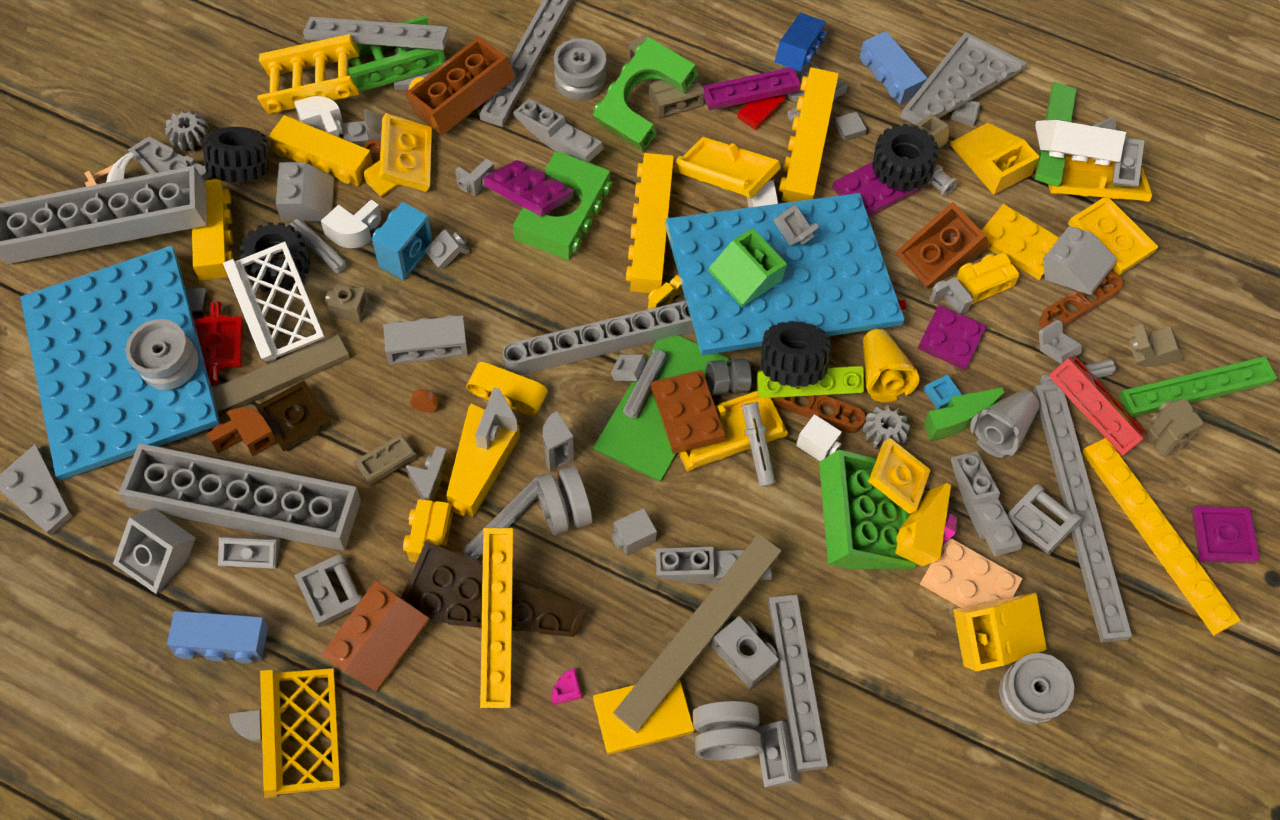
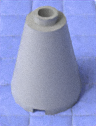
M1020 390L979 411L971 420L970 427L971 433L975 432L979 439L976 442L979 447L988 454L998 458H1003L1004 455H1014L1019 450L1039 410L1038 398L1030 391Z

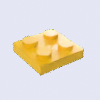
M889 438L882 444L868 482L911 514L918 508L931 470L893 439Z

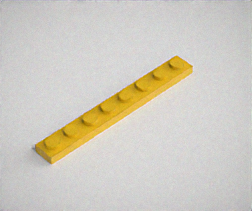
M1104 438L1084 448L1082 454L1213 636L1241 621L1113 445Z

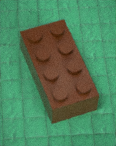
M478 36L405 92V95L414 114L443 135L515 79V75L508 57Z

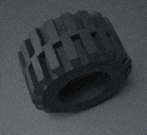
M902 124L900 127L894 125L892 129L887 128L883 134L879 135L872 163L874 175L879 177V182L882 184L886 183L890 189L893 187L897 188V191H902L903 189L913 191V188L920 189L923 187V184H927L934 173L939 150L937 142H934L935 138L933 135H928V131L924 128L921 130L918 129L919 126L913 125L911 127L908 124ZM899 156H905V157H909V158H911V159H904V158H901V157H899Z
M225 127L211 131L204 136L205 171L209 176L226 182H247L259 179L268 173V139L260 131L247 127Z
M269 222L267 226L263 227L262 224L257 226L256 231H249V237L243 238V245L239 249L240 259L286 242L302 282L306 279L305 274H308L310 271V257L304 238H302L298 230L295 231L293 226L288 225L286 227L285 223L279 222L278 225H274L273 222ZM284 256L280 260L270 262L269 264L282 268L286 257ZM254 262L244 267L247 275L257 278L262 265ZM267 267L262 281L274 285L280 272ZM284 274L279 287L288 290L289 287L294 286L296 281L294 277ZM259 285L261 291L267 292L269 289L272 290L264 285Z
M788 321L769 327V330L765 331L762 341L760 367L763 370V374L770 377V380L773 382H779L783 386L808 387L809 384H817L818 380L822 381L827 374L831 349L830 337L828 334H824L825 331L821 328H816L815 325L806 324V322Z

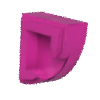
M951 513L946 516L942 545L956 533L957 518Z
M575 668L563 673L556 682L552 691L553 706L581 699Z

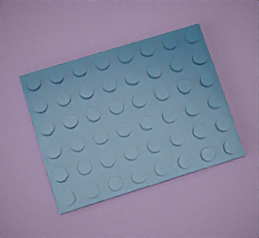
M860 193L666 218L665 227L701 355L761 347L765 331L769 330V327L772 325H778L780 322L801 321L806 322V324H813L816 328L824 330V334H828V336L901 326L904 322L901 308ZM794 204H796L809 225L816 222L819 225L812 232L814 237L802 245L800 242L789 245L773 221L774 218ZM753 228L787 263L780 283L741 307L710 274L708 268L732 240Z
M172 245L20 296L55 476L60 481L133 456L139 443L159 447L220 424L177 254ZM155 319H168L177 323L196 347L199 356L197 370L191 379L182 386L170 390H158L149 386L128 362L126 356L127 341L133 331L143 323Z

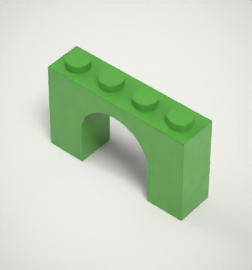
M647 37L644 43H640L636 48L632 60L623 66L617 81L611 83L605 98L596 104L593 113L595 121L601 127L644 153L656 136L657 131L653 123L633 112L628 107L631 91L645 80L658 79L685 94L698 76L696 65Z
M555 151L545 168V173L552 179L560 181L565 186L573 189V195L581 202L580 206L571 214L560 217L546 214L540 217L523 207L513 224L514 240L569 260L573 252H578L582 242L581 237L584 233L587 234L589 232L592 217L594 214L597 215L602 207V199L604 195H609L612 182L610 181V170Z

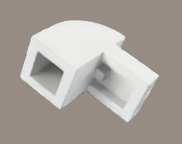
M313 96L294 102L300 122L319 130H325V132L336 137L343 134L341 128L343 121L340 109L333 100L322 96Z
M370 200L355 215H352L338 205L321 220L325 236L345 248H358L372 241L370 230L376 228L382 218L379 205Z

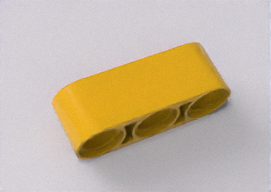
M485 362L477 364L466 385V388L472 394L486 400L490 399L494 387L499 388L511 409L529 416L537 415L548 393L547 388L539 382Z

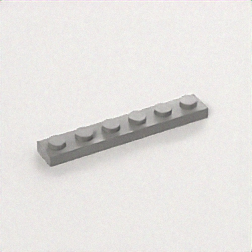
M310 17L303 31L306 40L320 41L350 34L355 43L364 45L373 44L444 50L450 35L447 26Z
M797 595L769 597L768 607L775 648L778 654L777 658L779 659L778 666L796 772L826 769L828 763Z

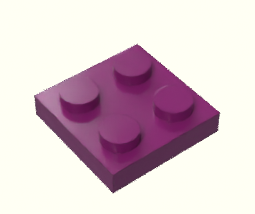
M938 305L917 349L966 370L986 325Z
M1195 506L1191 510L1200 562L1255 564L1260 560L1250 508Z

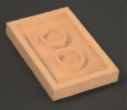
M950 538L942 545L940 560L931 563L920 585L963 608L1011 598L1014 596L1023 578Z

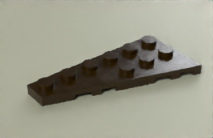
M427 539L402 594V598L430 618L428 623L440 622L448 623V625L482 628L483 562ZM512 576V631L520 632L521 630L539 632V634L575 636L587 608Z

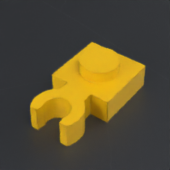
M679 274L669 284L666 282L663 286L655 288L649 294L648 309L669 305L673 302L675 296L683 292Z

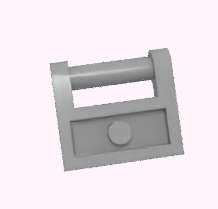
M1036 484L1007 514L1013 527L1048 555L1083 520L1077 513L1072 514L1046 494L1045 488L1039 484ZM1039 501L1062 519L1064 523L1059 526L1035 507L1033 503Z
M336 555L294 575L318 627L353 612L364 597L359 595L346 568L347 561L344 555ZM331 571L336 572L348 597V600L340 603L327 576V573Z

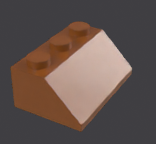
M375 580L325 648L322 655L350 676L378 692L430 618L387 586Z

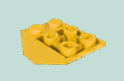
M986 123L949 143L993 195L1031 176L1040 158L1024 139L990 123Z
M1036 593L953 609L963 665L966 668L981 671L1000 667L1018 661L1026 655L1047 650Z

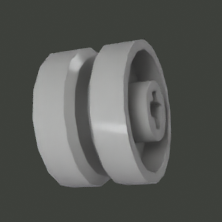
M576 38L563 42L556 49L554 54L555 87L559 93L568 99L576 101L597 97L603 91L606 84V54L602 47L592 40Z
M155 319L143 323L133 331L125 349L128 362L149 386L158 390H170L182 386L191 379L198 367L199 356L196 347L180 326L168 319Z
M574 465L559 469V485L551 473L535 477L539 503L552 535L555 536L568 531V515L573 525L577 528L592 524L588 498L581 477Z
M1035 653L1024 656L1006 669L1000 679L999 695L1003 707L1010 716L1021 723L1036 725L1046 723L1066 711L1073 700L1075 686L1072 675L1063 662L1052 655Z
M725 701L709 703L694 709L693 727L700 732L694 740L695 756L705 760L727 761L745 759L761 753V734L753 730L760 723L759 708L755 704L748 702Z

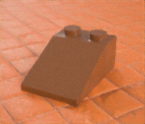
M952 202L900 247L895 254L929 288L958 271L966 263L973 262L991 245L986 235Z

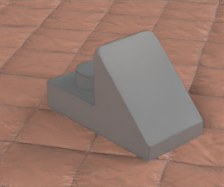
M364 109L365 121L342 123L344 140L361 147L370 140L381 141L383 117L368 109Z
M1125 138L1120 162H1115L1112 185L1139 186L1145 140Z
M495 387L475 434L477 447L488 450L490 442L497 439L500 427L515 432L518 431L515 415L500 389Z
M435 447L433 455H428L425 470L406 465L408 476L422 500L433 502L435 500L449 462L446 448Z

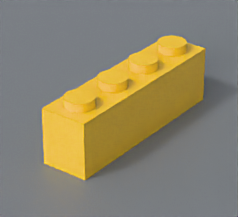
M285 115L268 136L272 150L278 156L287 157L296 162H305L338 178L346 184L350 183L359 187L365 178L364 171L373 165L370 150Z
M217 179L205 181L207 225L192 228L193 268L199 281L227 278L228 275L223 263L234 260L232 251H229V245H233V236L231 230H228V225L232 224L231 211L227 208V204H231V194L229 188L225 189L223 182Z

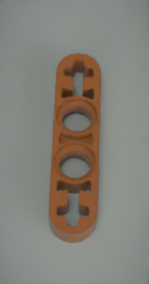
M1109 272L1093 293L1097 297L1096 301L1088 300L1083 292L1077 290L1057 301L1043 311L1039 319L1040 327L1044 328L1053 323L1054 320L1050 322L1048 318L1053 319L1059 313L1060 316L1057 320H1060L1063 323V328L1106 303L1121 290L1123 286L1121 277L1116 273ZM1105 284H1107V285L1112 284V285H1113V286H1108L1107 288H1105L1104 291L1102 290V288L1104 287ZM1065 305H1075L1078 309V312H1069L1065 308Z
M826 395L804 396L809 401V404L806 406L796 404L794 399L797 396L790 397V401L786 400L787 397L771 398L774 406L809 419L815 414L833 427L847 433H857L861 430L865 421L864 412L860 408ZM823 405H828L833 408L834 414L824 415L820 412L819 408ZM839 410L842 411L840 420L837 419ZM851 416L856 417L853 424L848 422Z

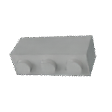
M447 315L443 318H421L417 321H394L391 324H383L385 352L389 365L468 356L463 315Z

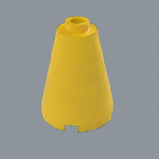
M883 329L869 331L863 338L865 379L868 394L871 395L874 401L879 402L898 400L897 396L903 393L906 396L909 395L918 386L920 380L917 369L887 331Z

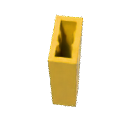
M470 404L468 407L447 491V500L452 506V511L461 516L467 514L471 517H474L520 439L519 425H517V432L500 427L497 439L490 442L488 450L477 447L475 434L485 410L473 404Z

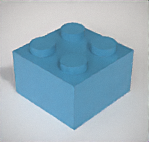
M404 202L397 209H393L390 212L387 221L382 227L375 230L372 237L379 268L403 281L407 278L426 254L424 250L432 242L428 215Z

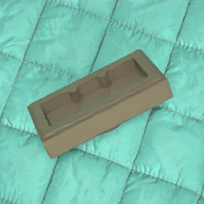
M401 433L358 458L354 463L370 486L414 460L417 456Z

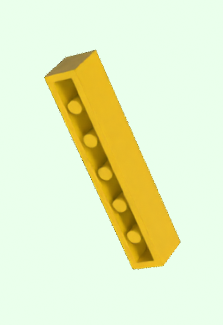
M810 67L808 77L803 76L800 90L804 91V96H799L796 110L800 111V115L794 117L792 130L796 131L795 137L790 136L787 149L792 151L791 157L786 156L783 171L787 172L786 178H781L778 191L783 192L781 200L783 203L810 200L814 197L839 73Z
M644 153L643 163H638L637 178H641V183H636L635 198H639V203H634L633 218H637V224L631 225L630 239H635V244L629 245L628 260H633L632 266H627L626 281L631 282L630 292L651 293L655 288L662 286L667 233L665 221L668 218L673 168L672 155Z

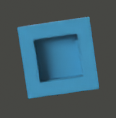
M948 374L925 385L924 392L936 409L947 407L951 397L962 395Z

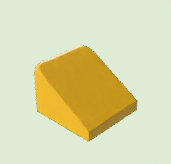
M380 161L364 171L366 183L380 197H383L399 186V184L379 179Z

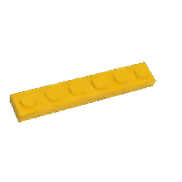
M483 528L480 708H510L513 528Z

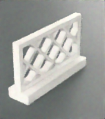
M286 242L238 261L232 259L223 263L260 357L266 364L277 361V357L325 338ZM281 251L284 252L286 259L282 268L269 264L274 254ZM254 262L262 265L257 278L247 275L244 266ZM267 267L280 272L274 285L262 281ZM284 274L294 277L296 281L291 292L279 287ZM250 280L255 282L253 287L251 285ZM260 284L272 289L266 302L257 299L255 295ZM298 289L300 291L301 296L296 294ZM277 291L289 295L284 309L271 304ZM294 298L300 299L305 303L301 315L288 311ZM259 304L264 305L263 310H261V307H260ZM269 308L282 312L276 326L266 322L265 316ZM307 313H309L311 319L306 318ZM286 314L299 319L294 332L281 328ZM304 321L314 325L316 334L307 338L298 335ZM269 328H272V329H274V331H273V333H272V334H271V332H270V329H269ZM278 332L290 335L291 338L288 345L277 349L274 341Z

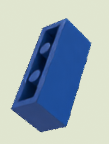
M800 12L780 40L774 62L802 71L806 64L811 63L813 55L817 54L820 44L822 45L827 35V31L824 30L826 21Z

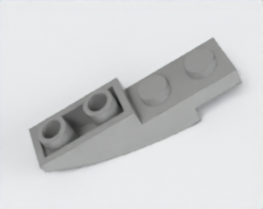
M530 98L513 112L514 116L524 127L554 151H559L589 163L603 150L601 141L566 123L563 115Z
M975 451L952 457L951 463L963 502L980 540H986L994 557L1021 550L1022 542L998 500L1000 492L978 452Z
M713 547L656 548L657 578L672 581L717 585L745 550L713 551ZM771 567L760 580H771Z

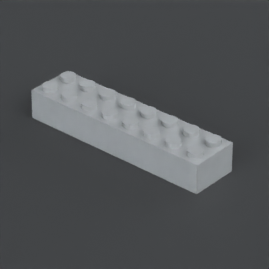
M189 166L0 203V258L5 264H11L206 226V183L196 167Z
M140 443L137 446L118 493L130 508L145 511L153 508L164 515L341 551L346 549L361 502L357 487Z

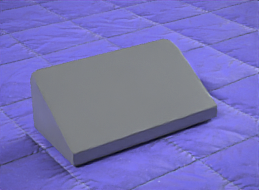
M225 534L219 537L218 566L275 569L280 538Z
M778 721L756 727L755 731L761 734L762 751L759 753L764 787L800 783L799 772H796L788 723Z

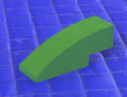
M1003 388L951 397L947 408L929 411L924 421V426L930 442L950 437L971 427V420L979 411L1000 401L1004 393Z

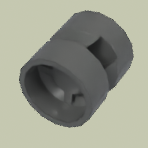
M732 359L728 363L724 360L708 361L705 368V380L710 394H727L729 390L733 391V393L749 392L751 387V370L747 359Z

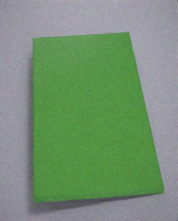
M679 335L657 340L646 358L647 362L652 351L655 349L664 351L666 354V360L655 381L699 370L703 371L705 377V368L708 361L724 360L726 363L729 362V358L718 353L701 355L697 343ZM633 381L594 445L593 450L661 482L677 453L672 454L651 390L635 419L624 415L623 408L637 381Z

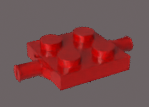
M214 301L210 303V316L193 319L210 385H213V383L214 385L218 384V370L242 367L244 321L241 316L227 317L221 315L222 303L216 301V304Z

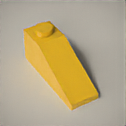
M945 483L929 490L919 503L917 510L912 512L900 527L896 538L897 555L920 566L940 560L951 489L950 484Z

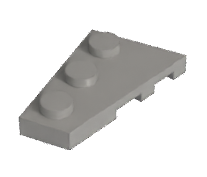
M151 137L145 138L128 149L129 153L132 152L134 154L133 159L147 174L195 166L204 181L211 177L206 173L205 165L202 166L196 163L193 158L187 155L184 157L174 152L173 148Z
M36 444L0 474V492L49 536H52L73 517Z

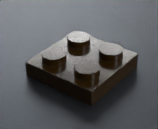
M304 380L256 406L257 411L270 427L283 452L332 425Z

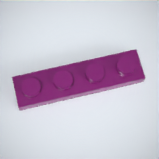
M785 68L702 87L704 89V99L710 111L800 91L801 84L795 70Z

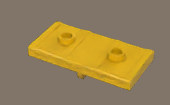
M702 137L683 157L679 156L676 159L673 169L677 174H682L748 198H753L780 169L779 160L738 148L736 144L731 143L728 145Z
M1066 155L1062 181L1059 187L1048 184L1052 194L1141 200L1145 202H1150L1152 197L1142 164L1139 186L1112 185V173L1115 162H1110V166L1094 164L1095 159L1087 158V162L1074 161L1072 156Z
M758 391L715 405L725 433V441L679 452L686 471L694 470V468L751 449L749 437L745 436L744 431L747 428L743 409L741 408L743 404L759 403L762 424L766 425L767 430L764 432L766 442L786 437L788 432L771 398L758 397Z

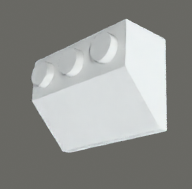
M1060 120L1036 121L1035 127L1040 150L1049 151L1050 157L1064 158V154L1072 155V160L1087 162V158L1095 159L1094 164L1110 166V162H1120L1126 132Z

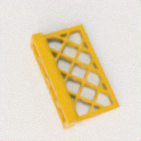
M334 668L273 673V670L260 671L264 798H274L278 794L339 789ZM328 677V688L320 696L308 687L315 678ZM293 680L300 688L288 698L280 691L279 681ZM304 690L316 699L306 711H303L293 702ZM328 694H329V703L324 700V698H325ZM280 698L285 702L284 705H283L281 708H280ZM319 704H322L330 712V716L322 725L309 716ZM289 706L301 715L291 728L281 721L280 717ZM305 719L317 728L307 741L294 732ZM329 723L331 733L325 729ZM281 727L286 731V733L282 737ZM321 732L331 740V746L323 755L310 745ZM290 735L303 745L292 758L282 750L281 746ZM306 749L319 758L309 771H306L296 762L297 758ZM331 752H332V762H330V761L327 759V757L329 756V754H330ZM282 757H283L286 761H288V762L284 765L283 768H282ZM323 762L332 769L333 781L319 782L311 774ZM291 765L304 775L297 784L283 785V774ZM307 779H309V780H310L311 782H313V783H304V782H305Z

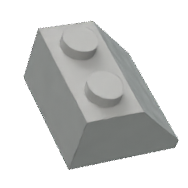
M305 162L279 163L276 207L281 222H292L296 218L302 221H321L333 210L334 177Z
M1069 226L1043 258L1045 280L1092 295L1116 264L1117 258L1093 233Z
M152 508L129 517L113 564L157 594L187 562L196 537Z

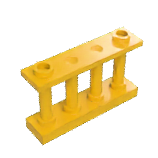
M347 34L259 54V62L270 77V93L258 95L257 98L265 111L271 114L296 108L295 101L313 96H322L336 100L359 95L357 86L351 76H348V59L359 57V49L352 36ZM338 62V78L325 81V64ZM315 67V83L302 86L303 69ZM293 71L292 88L280 90V74Z

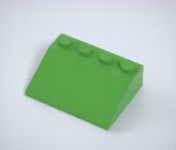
M837 450L819 462L828 565L846 569L916 568V563L896 554L897 534L910 514L868 482L877 460L875 458Z

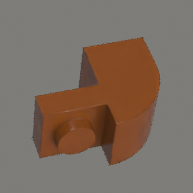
M236 408L227 411L231 421L219 424L207 433L218 454L242 440L252 457L277 444L264 418L258 412L249 408Z

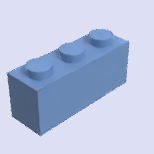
M887 31L863 41L860 53L862 63L871 70L876 80L883 84L888 90L889 95L895 98L900 105L911 100L928 79Z
M174 611L167 646L176 657L182 659H192L193 656H205V659L211 661L234 658L235 661L240 663H252V660H262L268 626L263 617Z

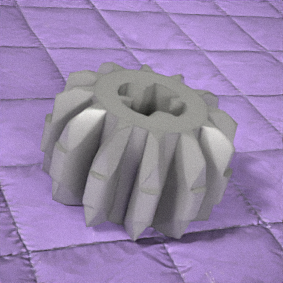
M192 109L187 113L181 110L179 115L172 114V120L166 121L167 128L165 133L174 148L179 147L183 152L190 148L194 152L195 146L203 147V138L208 134L209 126L201 113L195 114Z
M888 405L883 410L876 407L873 413L867 414L865 418L866 423L863 425V432L867 433L865 436L866 442L874 441L873 449L882 446L883 442L889 438L899 445L906 442L910 425L906 424L907 415H898L899 408L893 412L890 411Z

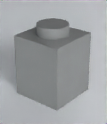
M643 508L615 521L611 537L616 548H622L625 555L628 556L655 543L657 531Z

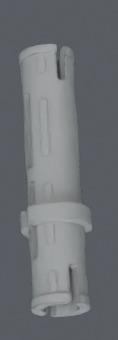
M751 402L741 405L747 428L744 431L745 436L749 437L759 481L758 485L765 486L775 483L776 480L774 479L764 433L767 431L766 425L762 424L759 403Z

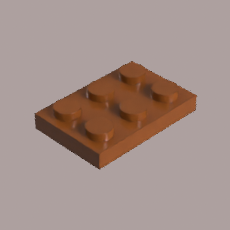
M702 370L650 382L651 391L672 454L725 441V433Z

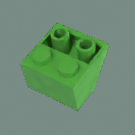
M751 228L732 240L708 268V271L736 302L743 307L780 283L787 263Z

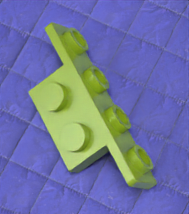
M828 364L825 378L822 381L818 380L817 384H809L808 387L783 386L779 382L770 380V377L765 376L763 371H758V397L774 398L862 393L864 391L863 367H835Z

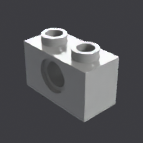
M739 616L713 637L711 647L750 690L776 668L779 659L773 646L768 642L764 643L757 636L758 632L753 624L749 621L745 622ZM744 646L750 647L754 654L751 656L743 655L740 652V648Z

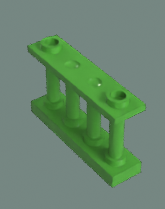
M426 15L401 22L405 24L429 25ZM356 43L359 49V57L348 59L353 66L348 68V72L359 92L434 71L446 61L444 51L440 49L418 48L408 51L406 47ZM396 47L398 54L385 58L382 51ZM370 54L374 55L376 61L366 64L361 63L360 57Z

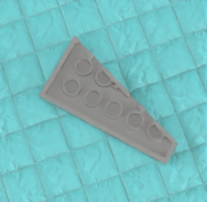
M965 32L905 106L900 117L914 125L930 114L940 118L1025 69L1027 62Z

